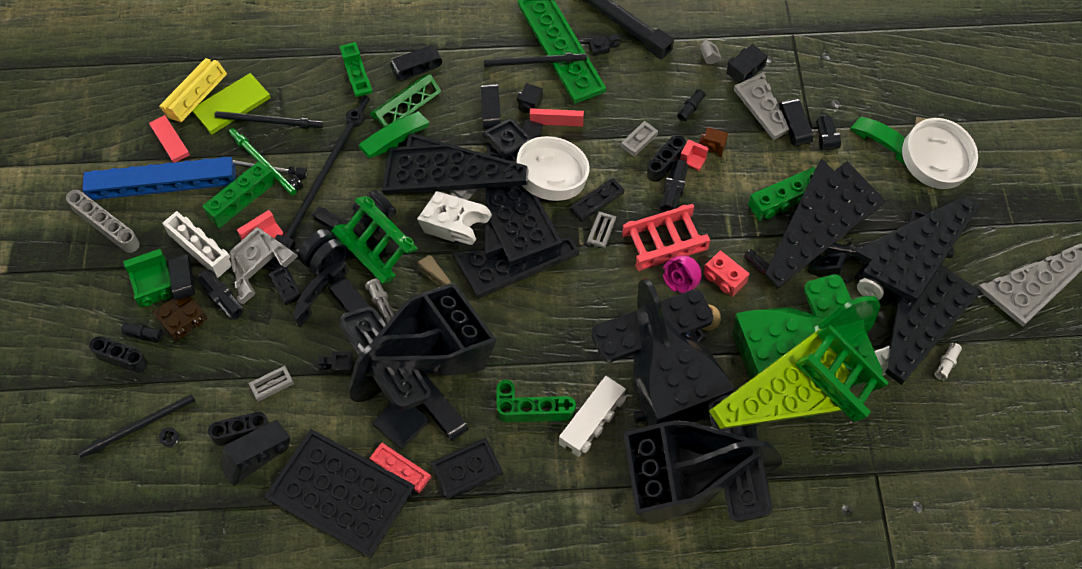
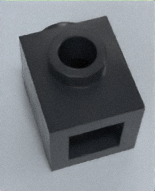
M526 83L523 91L519 92L517 96L519 110L530 113V109H538L543 99V88Z

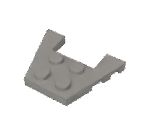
M258 227L230 251L232 269L236 275L235 288L238 289L239 294L237 300L241 304H245L256 294L248 279L274 256H276L283 267L288 266L298 257L297 254Z

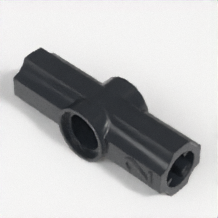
M683 160L673 162L670 175L666 179L664 196L660 209L664 212L677 209L679 198L682 197L689 164Z
M211 270L202 271L197 280L203 289L206 290L211 301L216 307H220L230 320L238 319L244 312V309L233 297L231 290L224 282L221 283Z

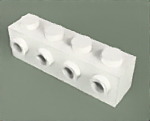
M176 211L162 223L168 235L203 266L211 270L217 278L232 266L229 260L230 255L227 251L221 250L213 239L207 238L204 232L199 227L193 226V223L186 216L183 217Z

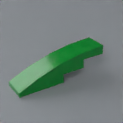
M418 111L389 124L361 142L358 147L368 158L388 152L389 148L398 147L400 142L408 140L409 133L414 134V132L428 128L429 121Z

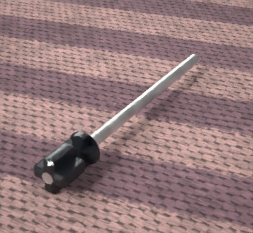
M233 160L234 164L249 167L255 165L253 163ZM290 166L289 169L274 167L277 171L288 173L289 177L295 174L298 178L306 179L308 175L306 168L297 167L295 170L294 166Z

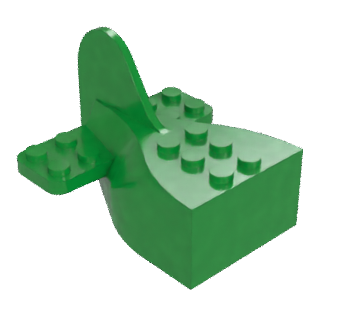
M830 275L806 283L804 293L813 314L793 308H771L745 311L735 315L732 335L750 380L815 331L822 330L830 325L881 375L883 374L882 367L867 336V332L872 328L880 310V303L874 296H863L852 300L843 279L839 275ZM843 362L848 371L851 372L852 369ZM858 376L851 388L863 386L867 383Z

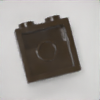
M173 297L152 312L175 342L184 338L191 330L201 326L208 319L201 307L191 297L175 300Z

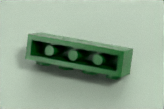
M815 167L751 194L748 205L758 220L770 219L775 214L781 211L786 212L792 206L799 204L815 171Z

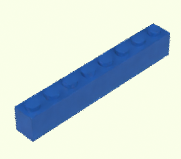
M221 157L177 163L168 162L158 165L149 164L138 167L130 166L119 169L112 168L100 171L93 170L84 172L83 192L90 199L98 200L228 186L236 180V167L232 157Z

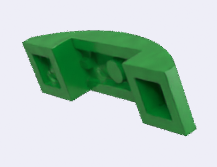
M353 42L339 46L355 97L373 93L357 43Z
M860 117L850 128V131L863 139L868 136L896 153L895 159L905 164L902 153L905 137L894 129L865 117Z

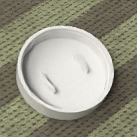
M929 118L919 122L906 136L902 147L903 159L911 174L925 185L937 189H950L959 186L974 172L978 162L977 147L969 133L960 125L943 118Z
M537 137L527 141L520 148L516 163L526 165L529 170L528 183L522 186L531 194L547 200H566L578 195L583 190L589 174V162L585 154L571 142L557 137Z

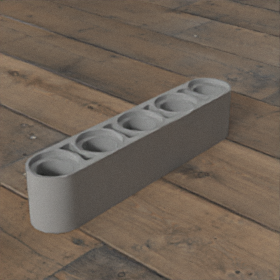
M72 190L66 195V201L77 215L125 252L132 253L139 248L140 244L134 232L79 190Z

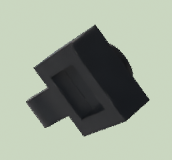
M613 34L608 39H606L605 35L589 39L593 56L609 53L610 48L619 47V35Z
M332 352V357L320 356L318 357L319 369L327 370L332 368V373H352L353 352Z

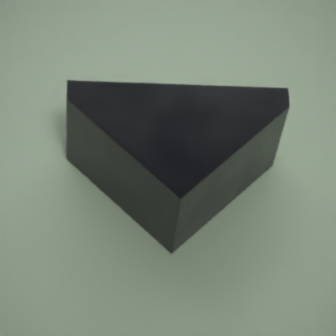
M843 252L820 255L811 262L808 272L821 278L835 274L839 275L847 254Z

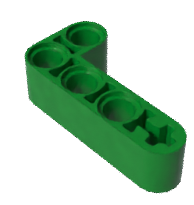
M505 379L497 384V415L502 422L568 421L575 416L576 403L571 397L515 398V387L512 381ZM507 389L510 390V393L503 394L501 391ZM528 407L531 411L523 412L522 409ZM549 407L551 410L546 412L542 408ZM504 408L511 409V411L507 413H504L501 410Z

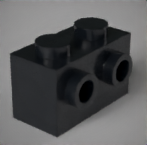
M751 44L748 48L742 49L738 56L732 57L729 60L726 74L738 83L746 81L766 66L768 55L754 44Z

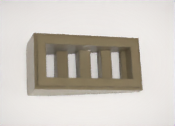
M428 255L418 262L419 271L437 285L442 287L451 284L449 278L432 256Z

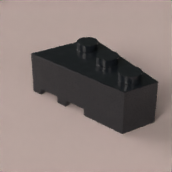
M275 420L223 446L221 470L231 484L235 486L276 456L284 453L289 447L290 436L278 420Z

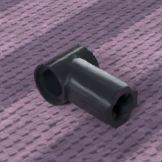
M829 115L817 118L820 149H840L841 137L839 133H836L833 118Z

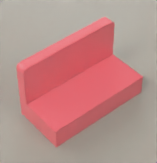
M269 210L237 229L241 240L256 227L262 229L274 239L277 234L284 235Z

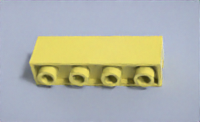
M205 58L160 105V108L169 119L182 122L227 75L226 71L218 61L213 60L211 62L210 59Z

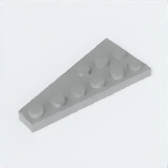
M1082 243L1066 249L1053 257L1049 256L1043 261L1035 262L1012 271L1004 277H998L989 283H983L977 289L1024 327L1082 271Z

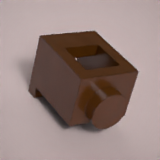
M707 127L706 133L701 134L699 144L708 147L709 152L719 153L718 156L722 157L728 133Z

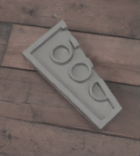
M762 72L735 85L734 91L770 137L775 140L787 134L789 127L782 111L777 106L776 98L771 93V87L765 79L766 76Z

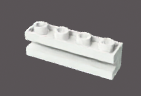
M605 376L559 436V445L565 449L568 446L577 457H580L582 453H587L592 445V439L599 437L603 431L602 426L606 421L609 423L615 414L613 411L616 407H621L625 402L626 388Z

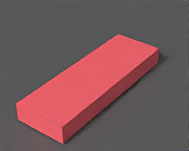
M530 109V121L543 125L583 127L584 111Z
M165 115L149 123L173 163L190 156Z
M381 443L369 458L371 462L414 484V491L420 493L431 479L429 473L384 443Z

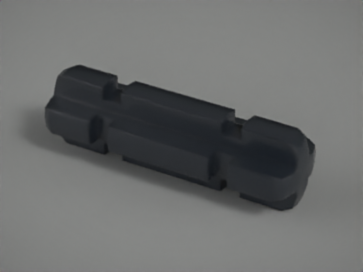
M749 249L744 255L745 259L749 262L751 261V264L758 271L765 274L769 264L759 255L756 256L757 253Z

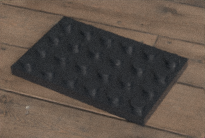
M310 429L264 498L371 559L415 490V485Z

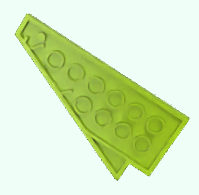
M821 329L815 331L710 409L709 412L720 429L842 411L796 366L800 358L811 353L814 355L823 341L817 335ZM829 347L820 362L829 369L837 354ZM842 363L835 374L842 383L850 373L844 363Z

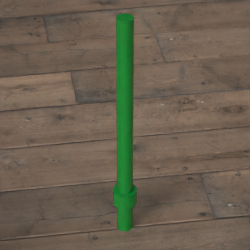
M234 128L229 130V134L235 139V142L240 147H243L257 162L260 161L271 170L273 177L291 195L297 193V190L248 142L244 135H240Z

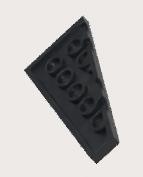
M571 237L561 238L563 247L510 266L503 252L486 258L485 251L477 252V250H471L470 253L465 254L453 253V258L476 298L480 299L578 256L579 249Z

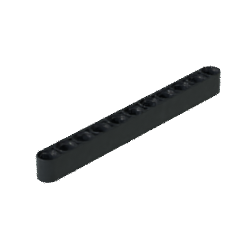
M345 276L328 286L330 293L346 313L370 307ZM419 372L431 390L429 400L421 404V406L447 438L453 442L467 432L469 428L424 372Z

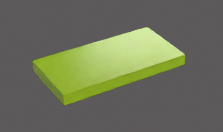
M249 73L198 104L192 113L212 135L235 121L215 118V111L246 114L271 97L255 77Z

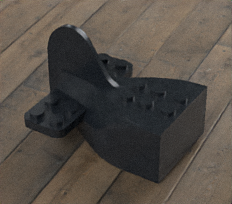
M644 278L639 281L638 310L594 326L591 334L602 360L607 363L634 355L633 387L649 426L669 421L694 423L710 416L709 402L717 397L732 394L735 390L710 351L687 336V334L710 326L713 321V313L701 291L693 289L660 301L651 281L648 278Z
M455 283L412 297L400 307L387 324L372 307H364L345 313L339 321L340 328L359 355L349 382L348 395L354 402H364L383 391L393 408L398 411L410 409L429 400L431 390L419 372L439 375H462L484 370L497 341Z
M730 394L717 397L710 401L709 410L716 406L718 403H720L722 400H724L726 397H728ZM711 414L712 428L687 421H669L624 432L636 514L650 524L659 523L698 510L709 503L723 488L729 516L735 522H745L769 516L773 511V504L766 472L782 465L783 461L780 453L772 444L759 440L756 424L720 429Z

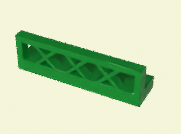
M431 74L423 75L370 112V115L373 119H378L384 128L408 116L438 95L441 90ZM429 83L435 90L431 94L424 93L425 87ZM414 93L420 95V101L417 104L411 103ZM400 103L407 104L406 112H397ZM386 113L393 114L392 122L389 124L382 117Z

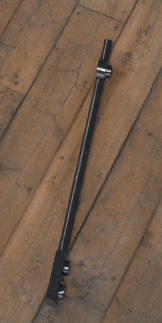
M363 96L356 109H351L347 112L346 120L348 124L285 235L277 234L275 238L291 251L296 244L295 240L291 238L353 128L359 127L364 123L363 111L370 100L367 96ZM274 256L262 268L272 272L283 266L280 265L276 256Z

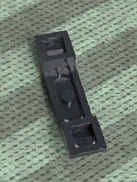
M341 261L328 267L318 274L305 288L294 312V319L298 327H301L312 315L310 305L329 283H334L347 275L349 271L346 262Z

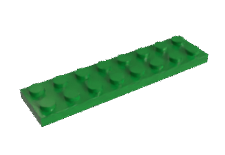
M518 0L520 10L547 56L565 55L572 52L573 54L585 53L555 0ZM588 56L586 61L551 63L574 104L606 93V87Z

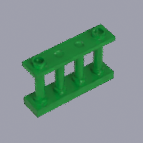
M367 196L358 197L354 200L360 206L358 211L348 224L335 225L332 232L382 284L390 282L396 277L392 272V267L404 252H415L418 248L414 245L411 238L405 236L383 214L371 198ZM367 213L373 221L359 238L353 232V228L363 215ZM380 226L386 234L372 251L366 245V241L376 228ZM393 239L399 247L387 263L384 264L379 259V254L390 240Z
M830 325L818 331L817 335L823 341L814 355L811 353L800 358L796 366L853 422L868 417L871 411L864 403L872 390L875 391L887 386L889 382ZM830 347L837 354V357L829 369H827L820 360ZM845 362L852 370L842 383L835 374L842 363ZM859 376L867 384L857 398L849 389Z

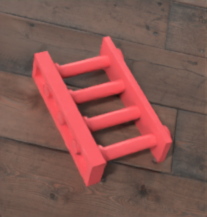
M693 204L682 205L677 209L637 221H629L623 225L622 236L631 235L639 253L635 264L638 271L666 263L680 255L689 256L708 250L710 243L708 235H698L690 218L693 215ZM683 219L692 239L682 241L673 222ZM666 225L674 244L667 247L664 246L656 227ZM648 230L657 249L650 252L646 251L638 234L639 232Z

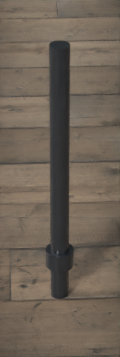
M572 52L565 55L484 60V67L554 62L574 63V61H586L587 53L573 54Z
M215 111V118L292 125L305 129L309 127L323 128V121L309 120V118L301 117V119Z
M191 394L103 439L98 438L92 441L93 444L79 450L78 454L83 458L95 451L100 452L106 449L105 446L195 402V399Z

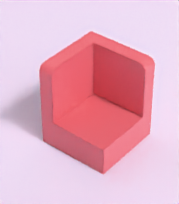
M688 140L681 152L680 160L689 164L690 168L699 171L707 158L708 147Z

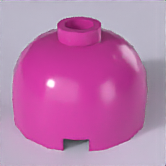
M680 255L674 257L663 266L665 268L663 278L668 287L674 292L677 289L681 294L695 289L700 283L701 269L698 263L689 256Z

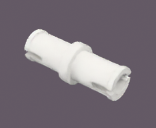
M950 343L945 355H942L940 358V365L934 373L935 377L939 380H946L951 369L957 364L956 359L962 350L959 344L955 343L953 348L954 343Z

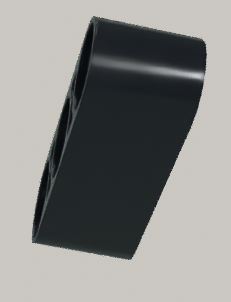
M428 46L394 58L390 62V67L396 79L402 81L436 69L442 65L443 61L436 47Z
M498 84L481 85L483 129H490L501 123Z
M799 99L780 102L779 110L782 111L789 127L788 135L792 145L798 146L812 143L813 133Z
M672 136L649 161L647 178L650 181H660L671 170L673 162L680 160L681 152L686 145V140L683 136Z
M186 254L168 259L171 289L175 300L194 296L195 286L189 255Z
M101 336L95 337L90 341L89 348L96 358L136 373L142 372L147 368L148 362L137 348Z
M254 412L214 422L209 426L208 434L216 445L225 446L270 422L263 412ZM258 422H264L261 426H256ZM238 427H244L241 431L236 432ZM223 431L221 436L216 437L218 432Z

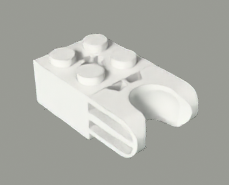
M436 191L417 220L424 233L452 242L458 241L472 245L477 238L470 226L478 222L487 223L492 214L484 205Z

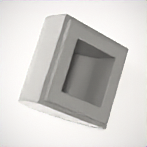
M706 40L700 45L701 53L707 64H714L721 60V55L715 44Z

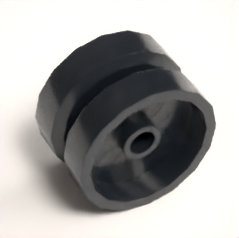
M320 229L305 240L299 250L298 258L303 265L310 268L311 272L317 276L328 267L344 261L348 249L330 231Z

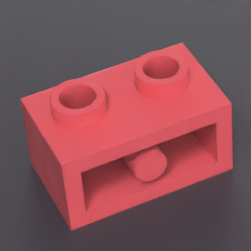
M721 250L705 265L703 273L709 281L717 284L724 293L729 294L731 297L747 283L750 273Z

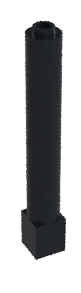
M583 0L644 43L646 49L662 60L673 50L674 39L659 28L654 30L613 0Z

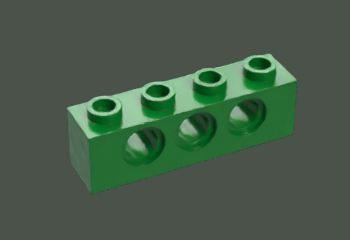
M258 161L202 206L207 218L218 228H221L275 184L271 170Z

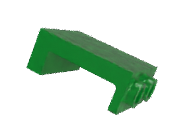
M161 249L123 261L134 290V299L139 307L150 306L155 302L167 300L173 296L169 267Z

